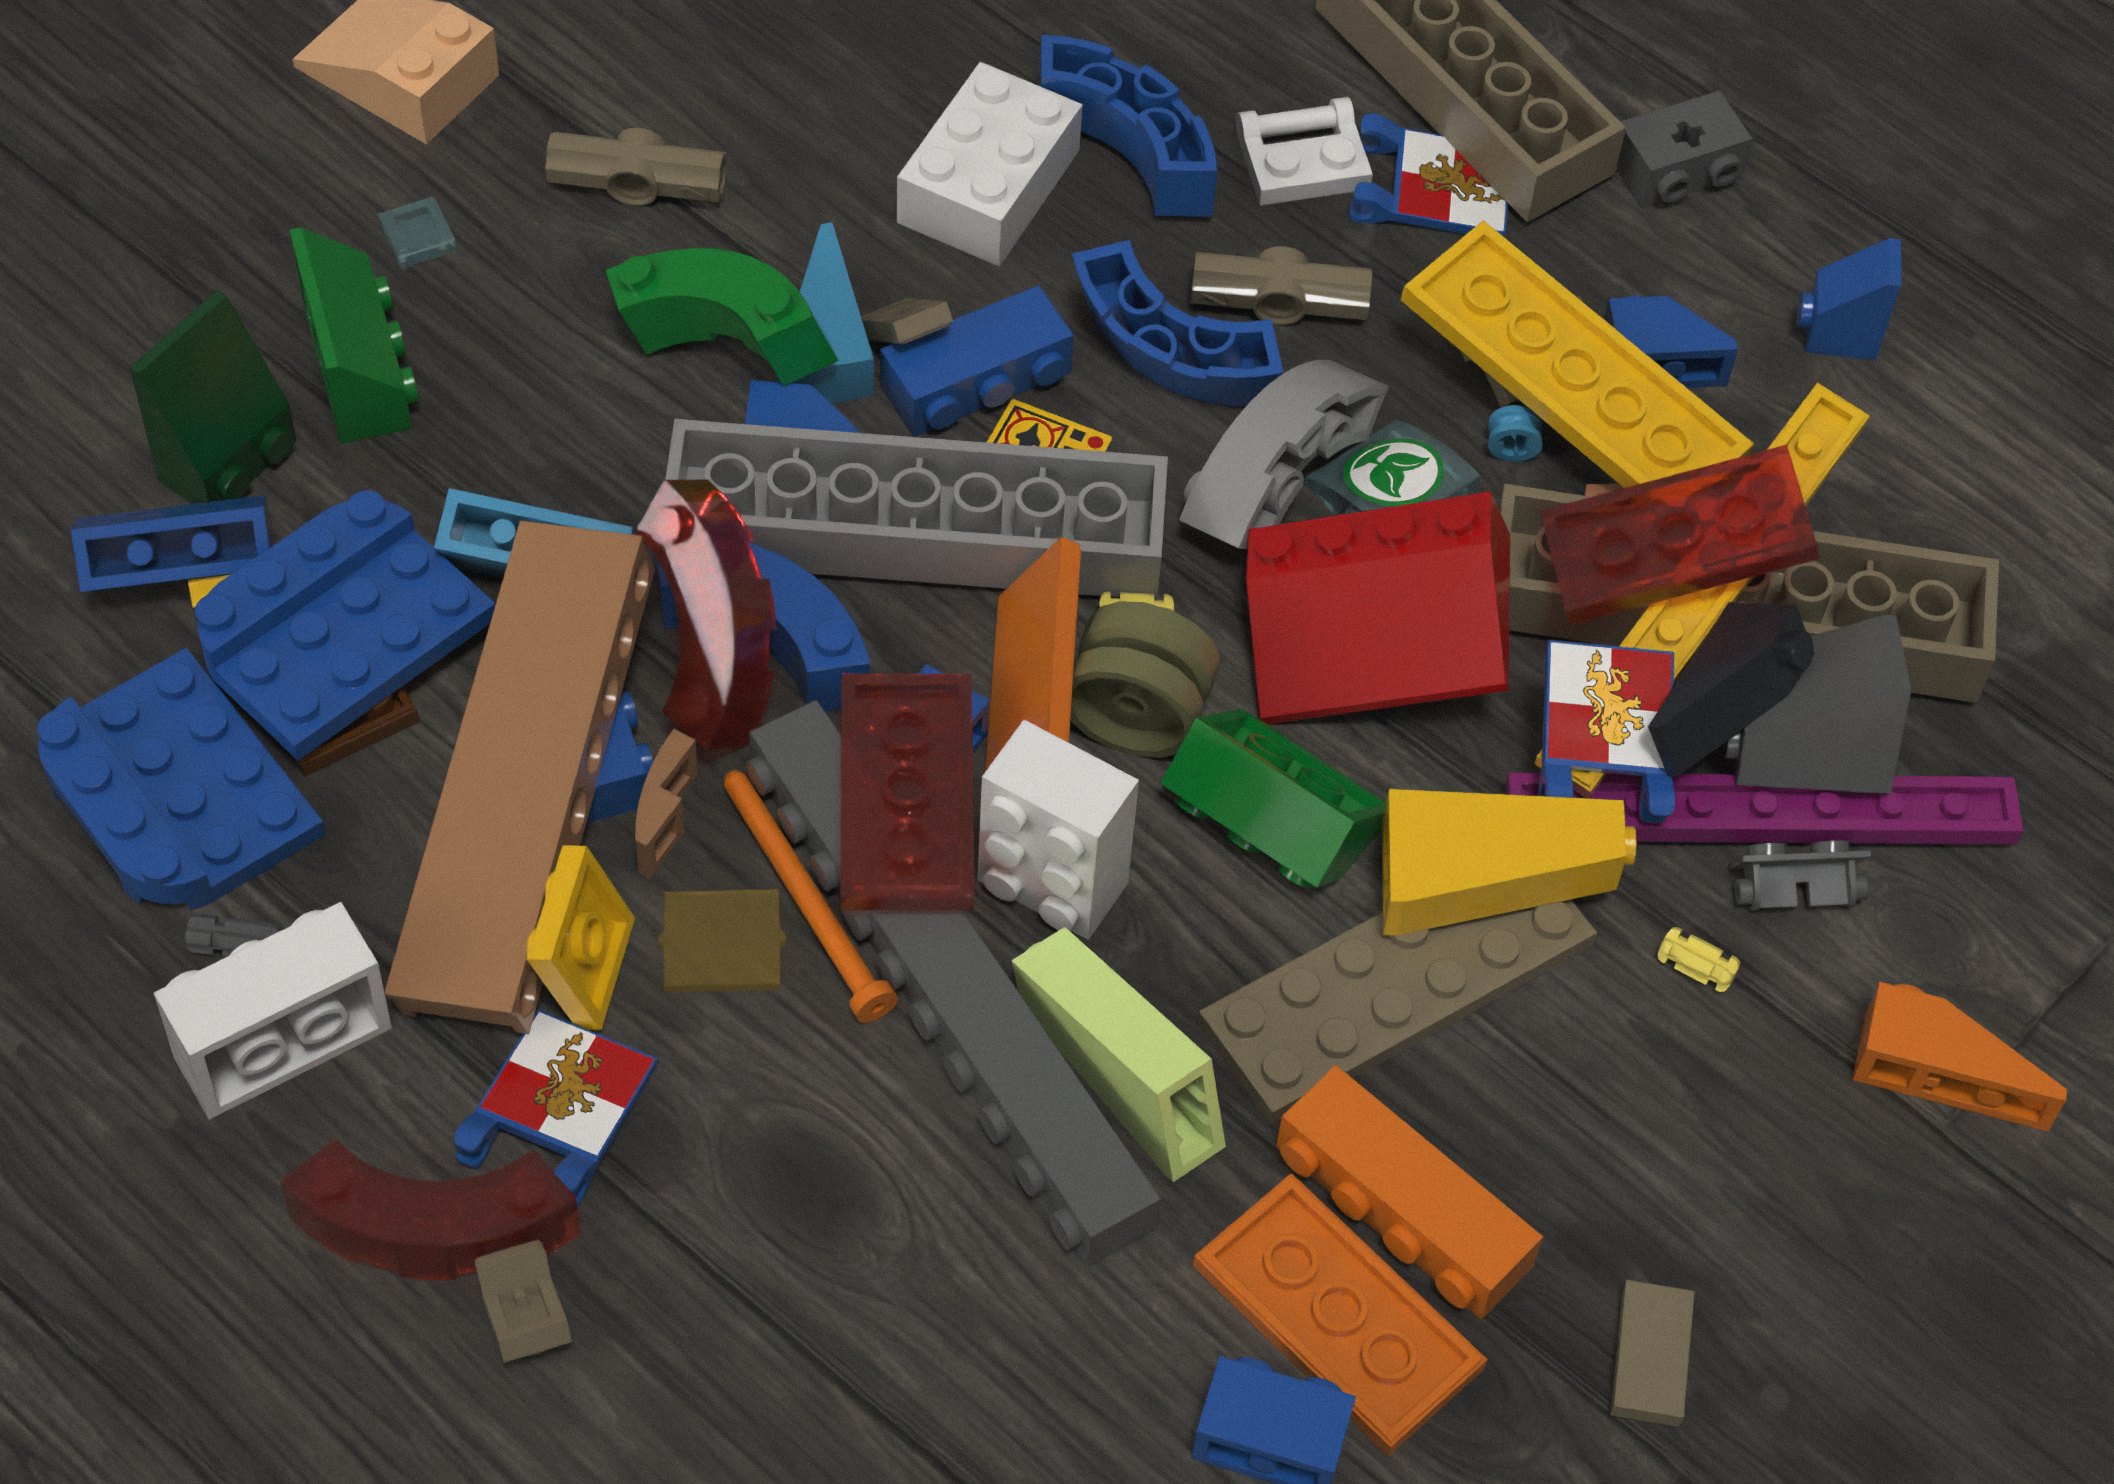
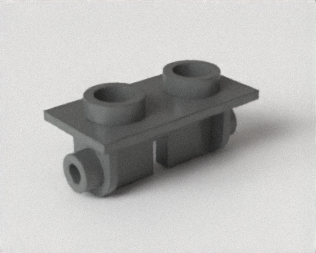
M1838 840L1810 844V853L1786 854V844L1765 843L1747 846V855L1741 856L1728 864V870H1744L1745 879H1736L1735 899L1738 905L1748 904L1751 911L1798 907L1796 884L1806 883L1807 907H1853L1856 904V900H1866L1868 896L1867 877L1865 874H1856V864L1870 858L1871 850L1850 851L1849 841Z

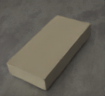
M905 298L861 316L869 341L902 345L950 326V322H953L947 301Z
M1632 1280L1625 1281L1622 1289L1610 1416L1680 1427L1685 1410L1695 1291Z

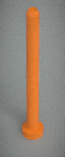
M738 770L728 772L724 777L725 791L854 996L850 1000L849 1007L855 1017L861 1023L874 1022L884 1017L897 1004L898 996L886 980H875L746 774Z

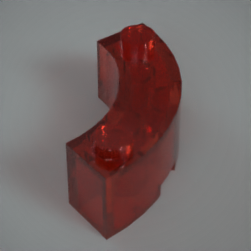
M708 479L664 480L635 530L637 535L643 537L644 542L664 569L675 597L679 615L680 655L674 685L662 712L687 735L695 739L705 750L747 746L750 743L749 732L757 729L768 702L774 671L767 670L770 630H777L769 578L762 579L755 556L749 545L750 542L754 541L751 532L737 510Z
M335 1139L280 1180L290 1218L309 1236L328 1250L350 1262L358 1264L362 1260L372 1265L399 1271L400 1277L456 1280L457 1274L476 1272L475 1260L480 1256L534 1240L542 1242L547 1255L581 1234L576 1196L533 1150L518 1160L484 1175L451 1181H424L393 1175L377 1169L356 1157Z

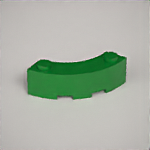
M687 248L646 256H634L627 259L624 263L606 270L618 310L647 355L672 345L693 341H714L719 334L742 340L747 349L763 357L772 366L783 386L839 361L806 300L795 285L770 265L751 256L713 248Z

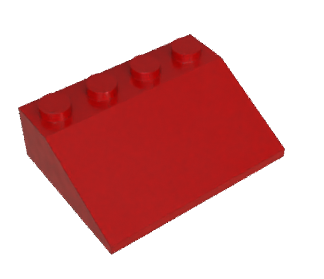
M1491 491L1249 529L1246 582L1260 719L1264 723L1274 724L1509 691L1510 533Z

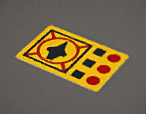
M1012 399L986 443L1105 452L1112 437Z

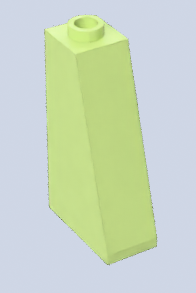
M1066 927L1058 930L1043 941L1032 945L1024 953L1012 960L1018 992L1052 1042L1166 1177L1175 1182L1226 1147L1212 1058Z

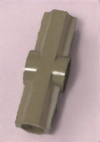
M643 128L623 130L617 136V139L554 132L550 134L547 145L546 182L607 189V192L615 200L630 206L651 204L656 199V195L719 203V201L723 200L726 186L727 152L666 145V142L660 135Z
M1286 246L1266 249L1259 254L1258 258L1195 252L1190 301L1191 304L1253 309L1254 314L1260 320L1272 319L1273 325L1277 326L1296 323L1303 318L1304 314L1367 320L1372 270L1371 268L1308 263L1307 257L1302 252Z

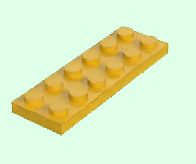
M1484 220L1403 288L1400 300L1644 505L1688 512L1750 455L1754 445L1752 441Z

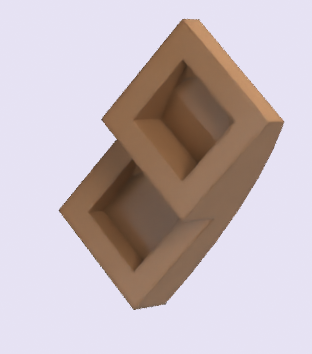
M676 729L672 730L655 757L645 779L638 802L635 823L638 874L649 880L685 833L681 796L698 775L696 740Z

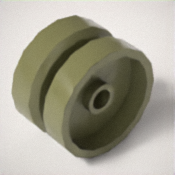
M1119 601L1100 607L1088 620L1079 643V656L1074 660L1070 721L1085 735L1113 750L1140 757L1162 758L1176 754L1195 719L1202 717L1203 703L1209 697L1218 673L1220 655L1213 640L1194 622L1170 609L1153 604Z

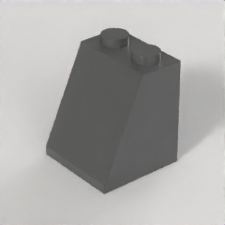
M1881 615L1811 636L1814 656L1811 664L1804 670L1789 696L1723 743L1724 759L1734 760L1737 785L1891 794L1911 695V685L1897 616Z

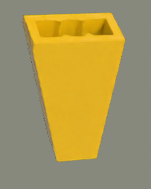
M1389 789L1382 821L1383 935L1397 936L1617 890L1624 865H1633L1636 855V829L1634 826H1625L1624 800Z

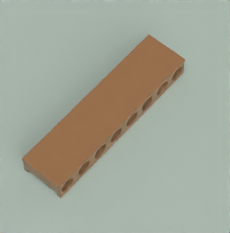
M527 521L519 522L384 991L385 997L390 998L404 1016L416 1017L417 1012L512 1026L517 1033H530L543 982L526 960L527 942L532 930L537 928L545 902L546 881L548 876L555 870L562 846H580L596 789L595 786L601 771L655 571L654 564L643 544L644 539L640 535Z

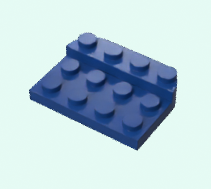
M366 490L355 493L348 501L323 511L222 580L205 597L199 600L195 607V615L205 664L213 680L299 761L491 623L496 603L442 554L436 553L434 547L414 530L413 518L410 512L399 505L384 501L379 493Z
M187 647L82 707H79L72 697L67 698L52 712L43 716L38 723L39 756L53 796L56 800L62 799L118 874L123 890L139 904L146 899L162 904L187 902L189 910L201 908L326 835L323 820Z

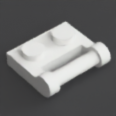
M1349 97L1331 99L1327 106L1257 115L1255 110L1236 114L1237 138L1259 206L1354 192L1358 183L1372 182L1373 173L1355 124L1353 105ZM1328 128H1332L1334 135L1264 145L1262 138Z

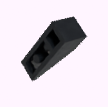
M1728 602L1648 725L1667 776H1680L1789 696L1804 670L1811 664L1814 656L1813 640L1811 635L1806 632L1797 605Z

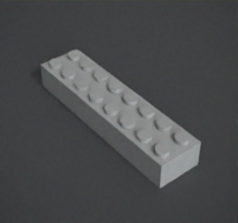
M674 419L660 513L661 535L674 533L707 534L752 543L793 561L811 574L1005 589L1060 537L1080 544L1081 559L1078 594L1101 596L1104 592H1111V597H1120V592L1154 594V600H1157L1162 558L1168 456Z

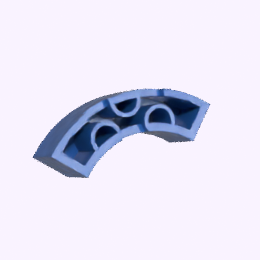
M1041 35L1039 86L1082 104L1081 132L1109 144L1136 167L1150 191L1154 215L1212 217L1217 179L1216 154L1211 136L1200 115L1195 117L1179 98L1180 89L1147 64L1139 69L1126 61L1113 57L1114 49L1111 47L1071 37Z
M1130 240L1072 253L1087 305L1097 326L1106 340L1126 362L1156 384L1198 401L1219 405L1247 406L1267 385L1284 374L1272 319L1232 322L1201 315L1194 318L1168 303L1165 295L1147 278L1135 257Z
M674 533L652 535L655 577L664 629L701 628L727 633L738 638L743 634H747L774 651V659L790 674L801 692L805 705L817 700L825 712L870 705V660L865 643L844 605L815 576L793 561L752 543L707 534Z

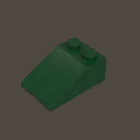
M219 290L215 291L129 367L157 479L191 504L241 498L248 490L250 483L271 464L278 463L284 459L292 445L297 441L290 405L229 298Z

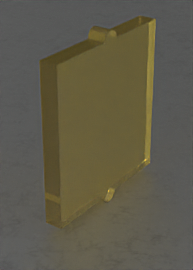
M779 889L665 892L664 933L658 936V947L664 951V992L780 990V948L786 945V933L780 930Z

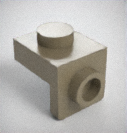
M534 1240L480 1256L475 1260V1268L485 1311L504 1363L525 1356L537 1355L548 1349L572 1342L568 1321L551 1279L546 1252L541 1241Z

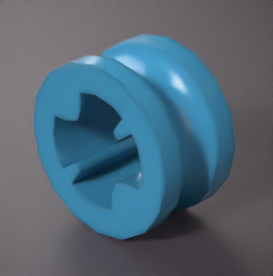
M1510 405L1495 410L1490 415L1488 421V430L1490 432L1488 448L1490 453L1499 459L1511 462L1526 461L1535 457L1542 448V436L1540 433L1543 427V420L1526 406Z

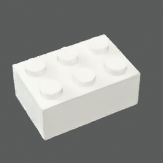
M979 62L897 176V223L1000 267L1079 152L1082 104Z
M1023 720L982 776L977 880L984 883L985 887L996 897L1005 901L1015 900L1036 911L1053 928L1060 930L1066 927L1069 931L1071 930L1089 940L1128 884L1139 780L1040 727Z
M342 902L325 910L307 912L296 919L290 927L263 940H252L243 943L233 950L228 957L199 971L191 970L184 972L172 979L166 987L154 992L174 1059L209 1120L392 1029L378 962Z

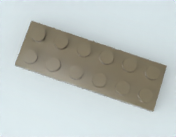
M1571 899L1397 936L1383 935V912L1200 1010L1197 1024L1271 1125L1280 1120L1282 1115L1333 1066L1337 1065L1353 1079L1594 946L1597 932Z

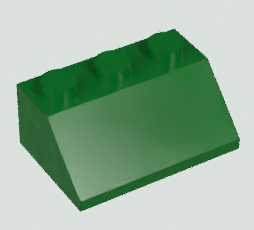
M302 227L290 229L303 305L340 444L412 429L408 404L417 403L419 399L411 367L400 369L397 358L406 356L398 321L387 323L384 312L393 311L386 276L374 278L367 253Z
M1243 708L1196 718L1160 784L1177 794L1175 802L1182 809L1199 818L1207 819L1210 816L1229 829L1226 835L1233 843L1253 853L1263 851L1281 863L1279 871L1287 879L1306 888H1312L1313 885L1318 888L1339 881L1382 831L1386 801Z

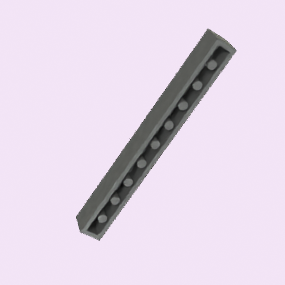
M817 700L812 701L749 732L750 759L745 762V768L752 785L761 796L769 793L778 806L777 816L786 836L794 844L801 841L811 855L809 857L810 867L819 885L826 892L833 889L844 904L842 906V913L847 926L857 940L861 941L865 938L868 940L877 954L875 955V962L883 980L888 981L894 990L901 989L911 1004L909 1005V1013L919 1034L926 1041L934 1038L945 1055L943 1056L944 1067L954 1086L960 1092L969 1090L979 1105L978 1116L986 1134L995 1144L1004 1142L1015 1159L1013 1161V1168L1023 1189L1031 1197L1039 1194L1051 1212L1049 1214V1222L1060 1244L1066 1250L1075 1248L1086 1266L1089 1267L1157 1230L1161 1198Z

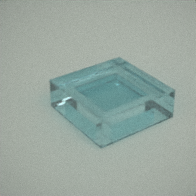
M434 196L378 214L380 227L400 269L456 251L454 236Z

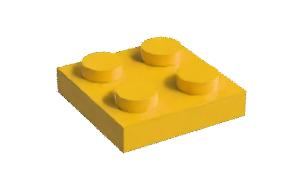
M563 845L555 871L548 876L546 881L544 906L537 928L533 929L529 935L526 960L573 1024L588 1030L601 1031L635 917L587 846Z

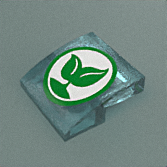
M1396 419L1371 435L1367 442H1360L1305 477V485L1335 515L1470 495L1478 490L1481 475L1453 450L1433 436L1409 423Z

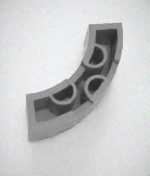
M1331 360L1305 362L1280 375L1254 397L1236 417L1209 456L1202 471H1198L1190 478L1184 491L1185 506L1179 520L1232 546L1248 549L1249 529L1280 524L1290 504L1303 487L1304 477L1301 471L1314 457L1320 455L1329 459L1332 455L1351 444L1368 441L1389 386Z

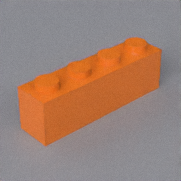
M1337 1065L1333 1066L1282 1115L1276 1147L1280 1150L1286 1164L1302 1177L1311 1176L1328 1190L1336 1206L1346 1216L1357 1221L1362 1219L1379 1233L1388 1250L1397 1259L1406 1264L1414 1263L1435 1281L1440 1294L1452 1305L1458 1308L1466 1307L1482 1320L1534 1267L1544 1236Z

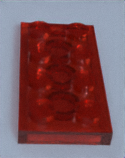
M1787 445L1540 511L1569 625L1820 559L1815 536Z
M842 674L841 910H974L971 674Z

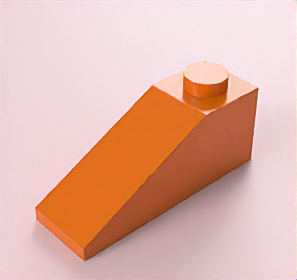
M1879 981L1865 1013L1853 1074L1854 1081L2047 1132L2050 1131L2066 1101L2067 1089L1945 998L1926 994L1921 989L1912 985H1891Z

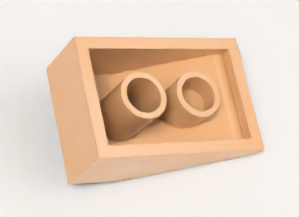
M357 0L292 59L294 68L426 145L499 76L494 28L451 3L433 0Z

